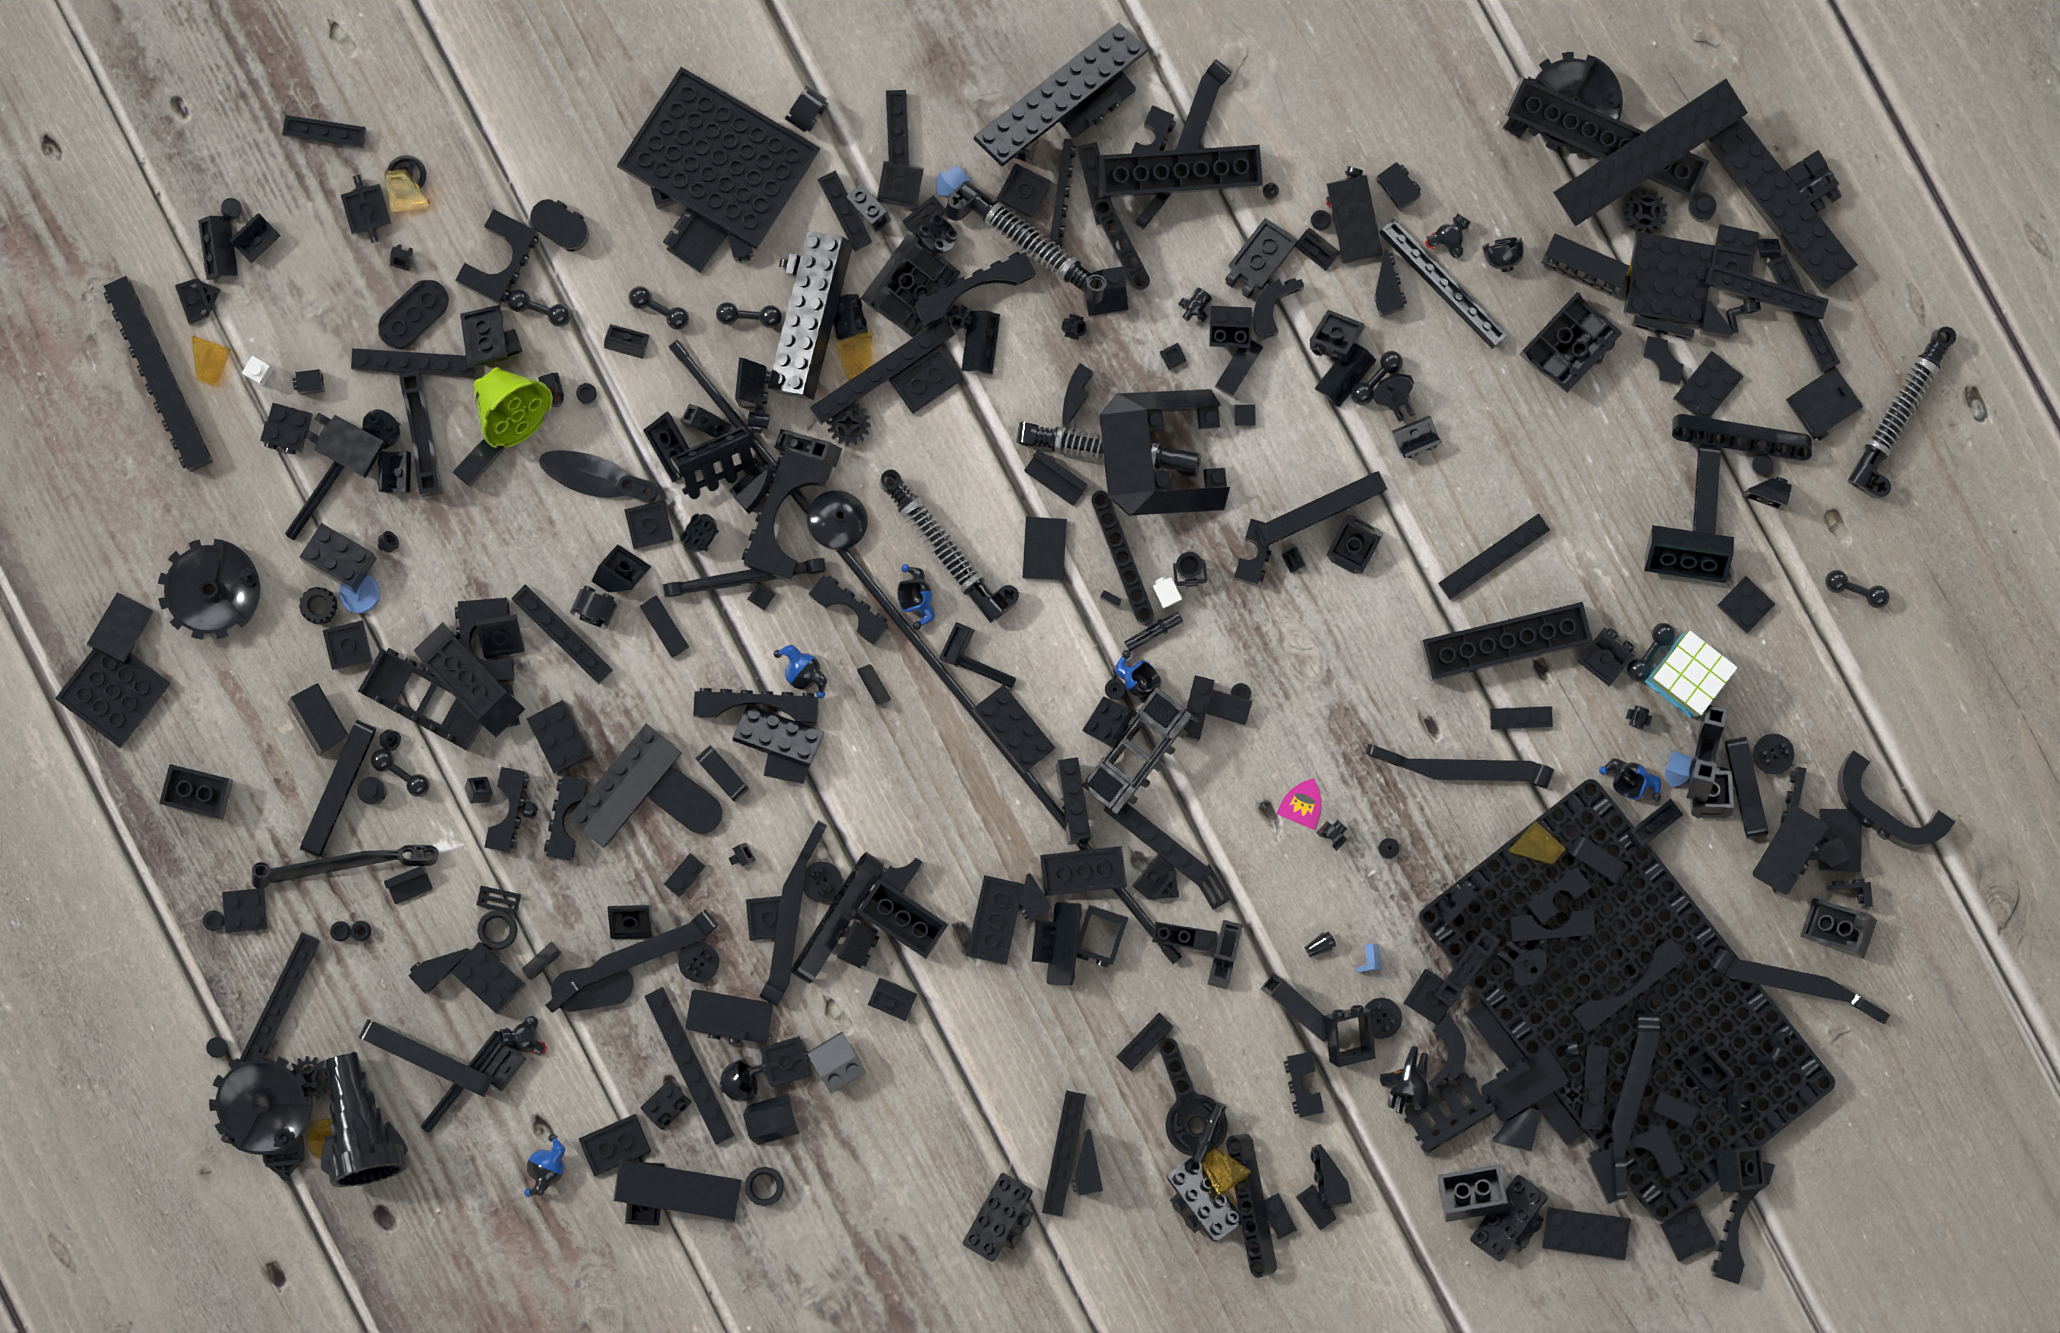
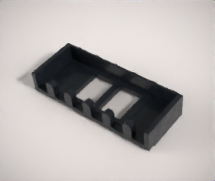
M381 648L358 692L460 748L469 751L482 725L457 699H455L441 725L423 716L422 714L438 686L448 692L450 691L426 667L421 670L415 667L417 663L406 657L404 661L398 657L399 653L391 648H388L387 651ZM412 673L431 682L416 711L397 702Z
M1156 687L1142 707L1136 712L1135 718L1127 725L1113 748L1110 747V751L1099 761L1092 773L1086 778L1083 787L1112 811L1125 819L1127 815L1122 812V809L1128 802L1131 804L1137 802L1138 798L1134 795L1140 786L1147 788L1150 785L1147 776L1153 769L1156 771L1162 769L1163 765L1159 762L1165 753L1172 755L1175 752V748L1171 746L1178 736L1181 738L1187 736L1188 732L1184 728L1190 720L1198 723L1199 719ZM1144 724L1162 737V740L1149 756L1131 742ZM1126 747L1145 761L1132 779L1113 765Z

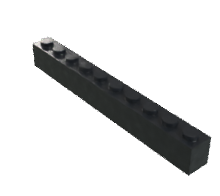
M124 276L104 285L106 292L103 295L107 303H111L114 308L111 311L116 322L120 321L122 325L120 332L124 340L128 339L131 345L128 349L132 358H137L139 363L137 369L141 377L145 376L148 382L145 384L149 395L153 394L156 400L153 403L158 414L162 413L164 417L162 424L166 432L170 431L173 437L170 441L173 448L179 450L181 457L178 459L183 469L187 468V470L192 472L213 462L130 279Z

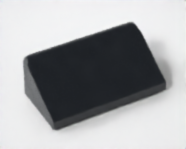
M1308 228L1302 234L1295 246L1325 271L1340 254L1338 249L1311 228Z
M610 324L604 339V348L643 358L649 334Z
M871 664L857 669L860 678L878 707L891 699Z
M1213 690L1207 714L1246 725L1252 701Z
M550 942L522 968V971L529 980H534L562 954L561 950L553 942Z

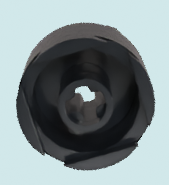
M807 85L804 88L807 92L802 91L789 112L791 117L788 115L785 117L786 121L804 133L806 131L811 132L817 123L816 115H822L829 104L826 102L827 98Z
M584 585L583 589H579L570 613L575 616V613L579 614L580 620L597 627H601L604 624V628L607 629L617 608V604L614 601L615 598L606 593H603V595L595 593V589Z

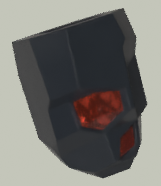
M550 373L538 377L539 382L544 383L552 393V407H560L564 401V391L559 373Z

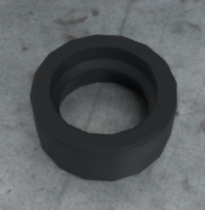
M498 910L490 911L482 916L477 928L478 937L485 946L497 950L510 946L516 939L518 931L514 918L510 914ZM502 918L508 923L510 930L505 940L493 942L486 936V925L491 919Z
M756 1168L746 1178L744 1185L745 1193L749 1200L756 1205H772L783 1195V1178L773 1168ZM762 1174L772 1176L777 1185L774 1195L766 1199L756 1196L752 1189L754 1179Z

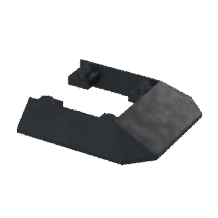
M1211 389L1117 393L1099 415L1108 497L1129 516L1225 510L1230 487H1227L1225 468L1204 469L1205 488L1171 490L1169 471H1153L1149 432L1164 430L1162 412L1197 411L1198 429L1220 428L1218 407L1221 404Z

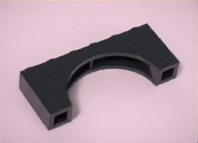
M785 449L784 454L780 453L777 465H779L777 473L774 472L770 492L767 491L763 498V503H765L763 511L759 510L757 514L756 530L752 529L748 539V541H751L749 549L745 548L741 560H744L743 564L745 567L791 583L798 563L797 560L785 554L776 541L774 534L776 514L783 501L794 491L806 486L826 487L832 471V465Z

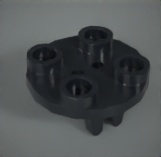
M941 215L929 216L923 219L918 226V238L929 251L937 254L946 253L955 245L958 233Z
M374 409L369 411L363 418L362 430L383 440L386 443L383 449H387L398 441L401 424L388 412Z
M698 513L691 517L690 523L680 536L681 542L684 543V546L689 551H708V546L713 541L715 534L719 532L715 519L708 514L700 515Z
M1772 733L1765 735L1753 747L1754 762L1765 774L1775 775L1783 773L1793 762V745L1786 737L1780 734Z
M819 861L812 863L806 869L804 893L815 902H827L835 898L842 887L840 872L829 862Z
M697 942L686 946L681 951L678 965L686 979L692 982L703 983L715 976L719 968L720 959L717 951L711 945L705 942Z
M1376 998L1368 1002L1364 1007L1371 1011L1373 1036L1375 1038H1389L1396 1034L1401 1027L1402 1013L1398 1005L1392 1000Z

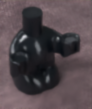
M1197 287L1190 299L1182 298L1178 303L1182 308H1186L1182 318L1188 322L1194 315L1198 316V320L1200 319L1201 322H1204L1208 317L1204 312V308L1212 301V297L1205 290Z

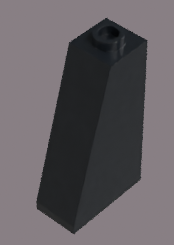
M1273 973L1260 989L1315 1037L1325 1042L1327 1040L1325 1016L1285 980Z

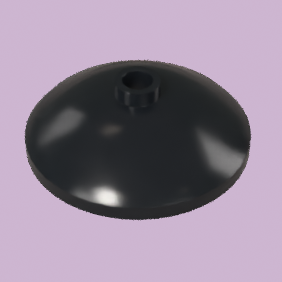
M832 490L820 494L813 500L807 512V526L812 537L820 545L832 550H845L855 546L863 538L868 526V517L863 504L854 495L845 491ZM836 514H842L843 518L839 519Z

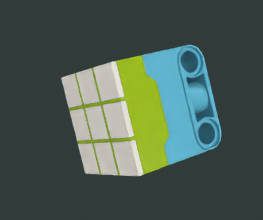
M1687 631L1678 637L1669 653L1659 666L1652 671L1645 683L1685 715L1692 718L1702 715L1738 667L1693 632Z

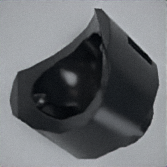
M1698 193L1688 203L1690 216L1698 222H1706L1715 214L1716 201L1710 194Z
M375 777L363 779L357 788L359 799L369 805L381 803L387 794L384 783Z
M1336 820L1333 825L1326 821L1316 832L1319 837L1331 839L1333 848L1336 851L1347 841L1343 835L1347 828L1339 820Z

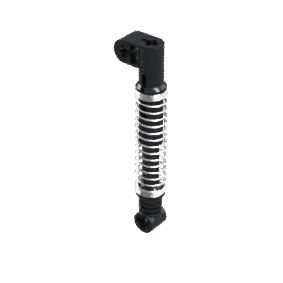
M968 181L962 183L949 195L945 211L949 219L953 221L962 220L974 210L983 217V221L987 225L991 226V228L996 227V231L1000 230L1001 235L1006 234V239L1011 238V243L1016 242V246L1020 245L1021 250L1026 249V254L1032 251V258L1037 255L1036 261L1042 259L1041 265L1047 263L1046 269L1052 267V273L1058 270L1056 276H1059L1066 283L1070 282L1075 287L1077 286L1079 290L1081 289L1087 301L1092 303L1102 301L1107 284L1103 276L1093 275L1084 269L1082 263L1077 258L1071 257L1070 253H1066L1065 249H1061L1059 245L1056 246L1055 242L1050 241V238H1045L1044 234L1040 235L1039 230L1035 231L1034 226L1030 227V223H1025V220L1020 219L1019 215L1015 216V212H1010V208H1005L1003 203L998 200H992Z
M1941 327L1934 330L1929 341L1930 343H1928L1924 350L1925 352L1918 355L1914 361L1918 368L1911 366L1915 374L1908 372L1912 379L1904 378L1909 384L1901 383L1905 391L1898 389L1902 396L1894 395L1899 401L1891 400L1892 406L1889 405V411H1885L1886 416L1881 417L1882 423L1878 422L1879 428H1875L1876 433L1871 434L1873 438L1868 439L1864 447L1865 452L1847 480L1852 486L1872 498L1885 497L1891 491L1890 481L1876 471L1882 461L1889 457L1893 450L1892 445H1896L1895 440L1899 439L1898 434L1903 433L1902 429L1906 428L1905 423H1909L1908 417H1912V412L1916 411L1915 406H1919L1918 401L1923 399L1921 395L1926 394L1924 389H1929L1928 384L1932 383L1931 378H1935L1941 368L1940 360L1944 358L1943 356H1945L1949 347L1955 343L1956 333L1951 327ZM1942 332L1945 333L1947 336V341L1945 343L1942 342L1940 339V334ZM1873 477L1874 480L1872 484H1880L1879 488L1882 489L1881 491H1877V486H1871L1867 488Z
M1019 422L1016 443L1033 447L1038 444L1039 447L1043 445L1045 448L1048 445V448L1058 453H1061L1064 448V454L1068 448L1071 449V455L1073 450H1077V456H1079L1080 451H1084L1083 457L1086 456V452H1090V458H1092L1093 453H1097L1096 459L1099 458V454H1103L1102 437L1100 439L1099 433L1094 437L1093 432H1090L1087 436L1086 431L1081 435L1080 430H1077L1075 433L1071 429L1068 433V429L1065 427L1057 426L1051 429L1046 427L1045 429L1042 426L1040 428L1036 424ZM1150 442L1153 469L1163 467L1176 470L1181 475L1198 477L1201 461L1200 453L1165 448L1162 444L1153 443L1152 445Z
M893 469L884 471L880 479L881 489L888 495H892L890 498L892 500L895 499L893 501L895 504L898 503V512L902 518L908 515L911 517L906 522L910 520L915 522L910 528L915 525L919 527L914 533L919 530L923 532L918 538L925 535L927 538L923 543L927 540L931 542L927 548L932 545L935 547L931 553L934 552L936 554L935 558L940 559L939 564H944L943 569H948L947 574L951 573V579L955 578L957 581L955 584L959 583V589L962 593L971 598L990 623L1010 610L1018 601V590L1012 585H1005L992 594L984 584L983 576L978 573V570H973L974 565H969L970 560H965L966 555H961L962 550H957L958 545H953V539H948L949 534L943 535L945 529H940L941 524L935 525L937 519L930 520L933 513L927 514L929 508L923 509L925 503H923L918 495L910 494V489L906 490L908 487L904 485L900 474ZM892 477L896 483L893 486L887 485L885 479ZM1005 593L1007 595L1011 594V600L1006 599L1004 602V605L1006 606V608L1004 609V607L996 599V596H998L1000 600H1003Z

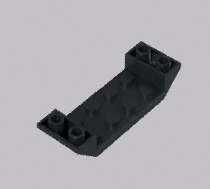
M444 622L413 650L422 663L494 737L497 738L526 710L457 639V636Z

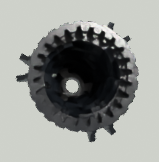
M357 1052L328 1058L326 1065L331 1084L332 1103L329 1105L333 1125H330L332 1136L328 1135L325 1137L321 1156V1170L329 1175L331 1185L334 1187L361 1186L388 1179L406 1170L405 1155L408 1152L407 1145L391 1122L384 1124L381 1109L376 1106L374 1094L369 1089L366 1072H362Z

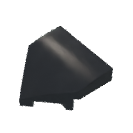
M198 278L175 285L188 324L209 317L221 289L206 284Z
M1158 854L1132 885L1134 889L1148 900L1179 897L1176 880L1177 872L1170 863Z
M303 1136L283 1151L262 1155L263 1162L265 1163L264 1166L274 1171L283 1181L289 1178L305 1157Z

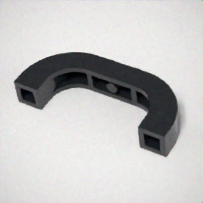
M1854 750L1847 755L1838 773L1837 785L1840 798L1848 811L1858 818L1863 826L1871 827L1875 830L1880 838L1888 839L1900 847L1919 849L1930 846L1940 840L1955 824L1954 820L1938 810L1933 813L1927 824L1923 827L1913 828L1905 825L1868 799L1863 793L1861 777L1870 761Z

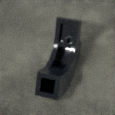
M1292 278L1284 282V286H1282L1280 279H1277L1270 283L1259 295L1253 313V326L1259 342L1278 335L1279 331L1273 318V308L1283 297L1303 290L1304 284L1302 279L1296 280V278Z
M1447 1015L1432 1031L1444 1043L1448 1052V1060L1445 1066L1428 1083L1434 1091L1437 1087L1441 1090L1449 1081L1447 1079L1448 1076L1454 1081L1459 1077L1466 1058V1044L1463 1034Z

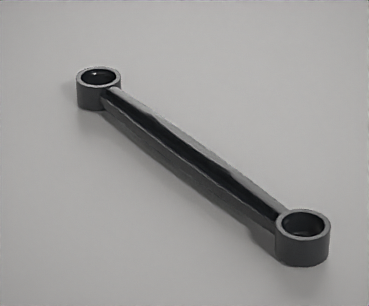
M825 558L810 559L798 563L793 576L826 571ZM749 569L686 582L663 584L664 597H675L685 593L736 587L748 583L755 584L779 578Z

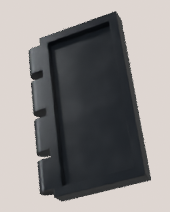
M686 208L685 211L690 214V217L688 218L682 214L673 226L674 229L679 231L678 234L670 231L663 240V243L668 246L666 249L668 252L698 273H701L729 233Z

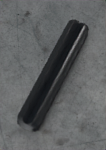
M963 655L959 666L1007 687L1013 688L1016 682L1015 677Z

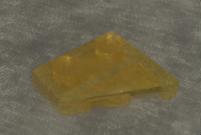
M1220 1149L1210 1151L1206 1155L1204 1164H1202L1218 1195L1225 1194L1251 1173L1249 1169Z

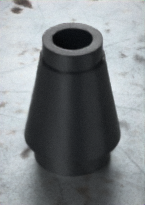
M1328 931L1326 933L1322 932L1304 948L1311 958L1331 951L1337 945L1333 936Z

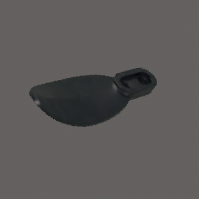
M555 450L545 452L539 458L540 466L548 476L563 486L585 495L601 498L627 496L644 502H652L658 496V488L653 482L630 476L618 465L595 455L576 451ZM628 483H632L630 490L626 489ZM651 489V494L645 495V491Z

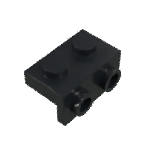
M257 213L230 239V242L252 264L281 235L260 213Z
M846 294L839 299L833 322L838 340H845L859 334L864 335L868 333L867 320L864 317L862 301L858 294Z
M1430 415L1392 431L1398 450L1404 458L1415 457L1418 455V452L1432 450L1442 443Z
M381 451L378 458V491L387 494L410 493L411 452Z
M669 1079L640 1108L658 1128L663 1130L681 1112L687 1109L691 1100Z

